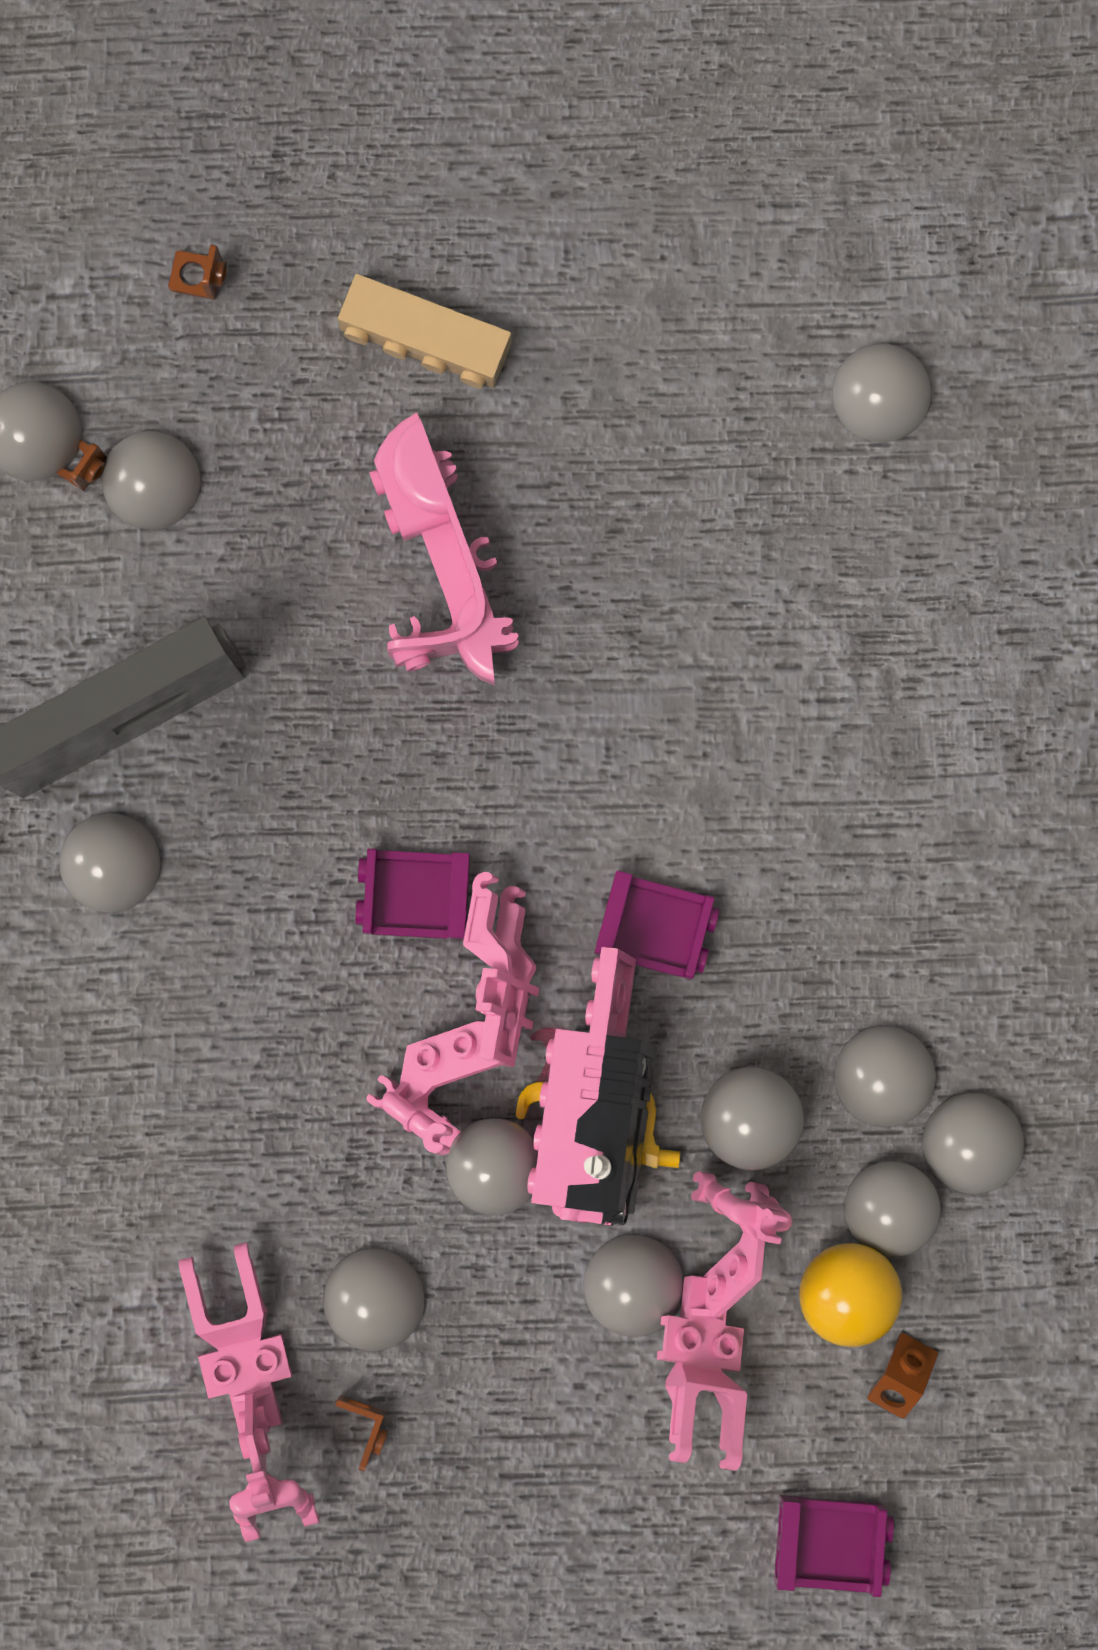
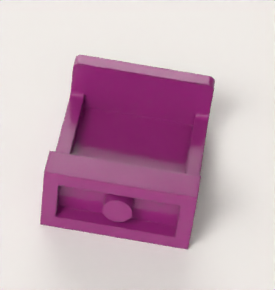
M368 848L367 858H359L358 883H365L364 900H357L355 924L363 925L362 932L365 935L464 940L467 925L470 854L381 851Z
M616 870L594 954L600 956L601 947L620 949L636 959V966L692 980L695 972L703 974L709 949L702 947L705 932H714L720 908L713 907L715 898L713 896H703L632 877V874Z
M780 1495L774 1584L777 1590L795 1591V1587L866 1592L870 1593L872 1597H881L882 1586H889L891 1563L890 1560L884 1559L885 1542L891 1543L893 1539V1516H887V1509L882 1503Z

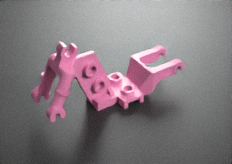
M489 872L478 874L473 881V892L463 941L467 949L492 967L483 968L481 981L476 988L477 1003L475 1010L486 1015L485 1021H476L408 1045L406 1047L400 1084L391 1078L380 1075L377 1080L386 1086L387 1092L382 1099L368 1094L366 1098L367 1102L374 1107L384 1110L403 1124V1128L409 1133L412 1131L422 1138L424 1147L429 1152L438 1155L449 1154L453 1140L461 1131L451 1125V1122L445 1116L440 1117L428 1108V1096L436 1087L498 1066L514 1067L521 1029L532 1030L534 1021L525 1018L529 996H538L539 988L530 984L536 971V964L520 943L525 908L514 903L516 898L525 897L526 892L516 886H509L503 890L500 895V909L494 934L493 924L498 894L488 890L487 886L497 883L499 878Z
M698 1171L693 1175V1181L698 1182L699 1186L697 1190L692 1192L691 1199L710 1203L713 1210L722 1215L724 1214L731 1221L739 1224L743 1234L739 1243L703 1277H684L680 1317L661 1316L660 1325L665 1326L663 1350L657 1351V1360L675 1363L665 1381V1388L672 1400L669 1441L676 1445L675 1451L669 1454V1460L686 1463L690 1459L696 1398L698 1393L703 1390L714 1392L722 1408L719 1447L720 1450L726 1452V1458L720 1461L719 1466L721 1469L736 1471L740 1467L743 1457L742 1447L747 1393L722 1371L740 1372L744 1328L727 1326L726 1315L727 1311L762 1279L765 1242L780 1244L782 1238L777 1236L776 1232L789 1230L792 1226V1218L774 1197L769 1196V1190L765 1184L749 1182L745 1186V1191L751 1193L750 1200H744L733 1195L730 1192L731 1189L720 1185L716 1181L714 1174Z
M247 1242L234 1245L235 1259L248 1306L247 1314L241 1319L223 1324H213L210 1319L199 1276L195 1272L194 1258L188 1257L179 1260V1269L195 1333L218 1350L198 1356L208 1399L225 1394L230 1395L239 1431L238 1437L244 1459L250 1458L253 1473L246 1474L247 1481L249 1482L246 1489L232 1495L229 1501L230 1509L233 1512L236 1523L240 1525L245 1543L261 1538L260 1529L256 1524V1515L292 1506L296 1510V1514L302 1519L304 1527L320 1523L313 1493L308 1494L305 1489L292 1479L278 1480L268 1474L266 1470V1454L270 1453L267 1432L270 1431V1427L283 1423L273 1382L293 1376V1373L289 1366L283 1333L262 1339L268 1311L261 1295Z

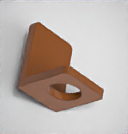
M211 244L208 256L178 250L174 257L168 284L169 290L215 300L217 286H223L227 270V263L223 262L218 246ZM190 263L199 264L204 269L203 280L193 286L185 284L180 277L183 267Z
M80 440L78 449L84 453V456L74 471H68L63 468L57 474L77 488L85 491L89 484H94L101 476L107 457L98 445L92 443L90 446Z
M901 1333L897 1338L884 1374L870 1390L867 1399L892 1414L905 1418L924 1394L938 1356L937 1351ZM883 1391H896L904 1397L905 1402L896 1403L890 1401L884 1396Z
M340 1395L335 1406L375 1420L358 1470L365 1471L371 1453L379 1456L388 1431L381 1429L386 1411Z

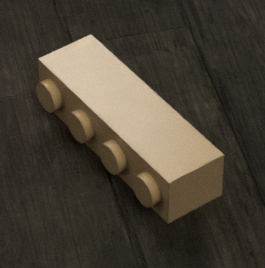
M355 274L337 318L340 330L344 331V336L347 339L362 345H366L368 341L383 346L382 350L386 354L404 360L406 356L421 360V366L434 373L444 374L445 370L460 375V381L478 389H483L484 385L492 388L495 387L512 344L511 332L359 274Z

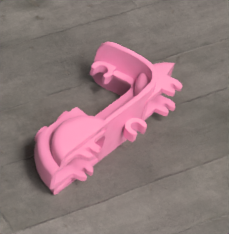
M416 412L401 421L387 435L374 459L377 470L371 471L369 474L377 495L386 494L391 509L385 510L384 514L392 535L400 532L403 542L422 535L447 601L453 624L450 628L443 631L421 633L420 623L413 616L410 618L413 632L408 637L400 636L394 624L389 625V633L393 641L387 642V653L394 660L396 667L405 666L407 672L429 665L431 663L429 658L459 653L460 658L471 673L480 680L495 686L492 653L515 650L519 644L517 640L519 636L518 633H511L514 629L511 618H493V612L485 590L482 587L477 569L481 571L491 570L497 566L496 558H491L483 561L477 557V552L480 548L490 545L488 537H480L471 543L470 548L468 547L447 491L458 479V475L454 474L457 470L456 465L449 461L452 458V454L447 451L432 450L421 419Z

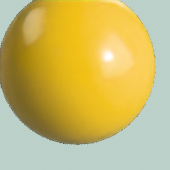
M843 1243L828 1247L810 1261L801 1278L799 1302L808 1325L821 1338L838 1346L861 1347L882 1338L895 1324L902 1305V1286L895 1268L880 1252L862 1244Z

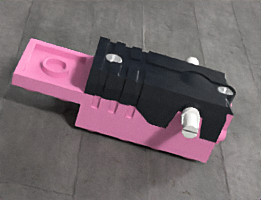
M601 947L600 957H595L593 961L592 982L596 983L594 1000H589L586 1008V1025L590 1026V1033L556 1029L555 1038H551L548 1042L546 1062L551 1065L549 1081H544L540 1092V1106L545 1108L543 1123L536 1127L534 1135V1149L538 1151L536 1168L531 1169L528 1177V1193L532 1194L531 1203L552 1206L554 1214L562 1220L611 1226L615 1224L625 1225L628 1215L635 1212L648 1117L646 1105L647 1102H650L651 1095L649 1083L653 1080L654 1073L652 1061L655 1060L657 1051L656 1046L643 1040L626 1038L636 959L616 948Z

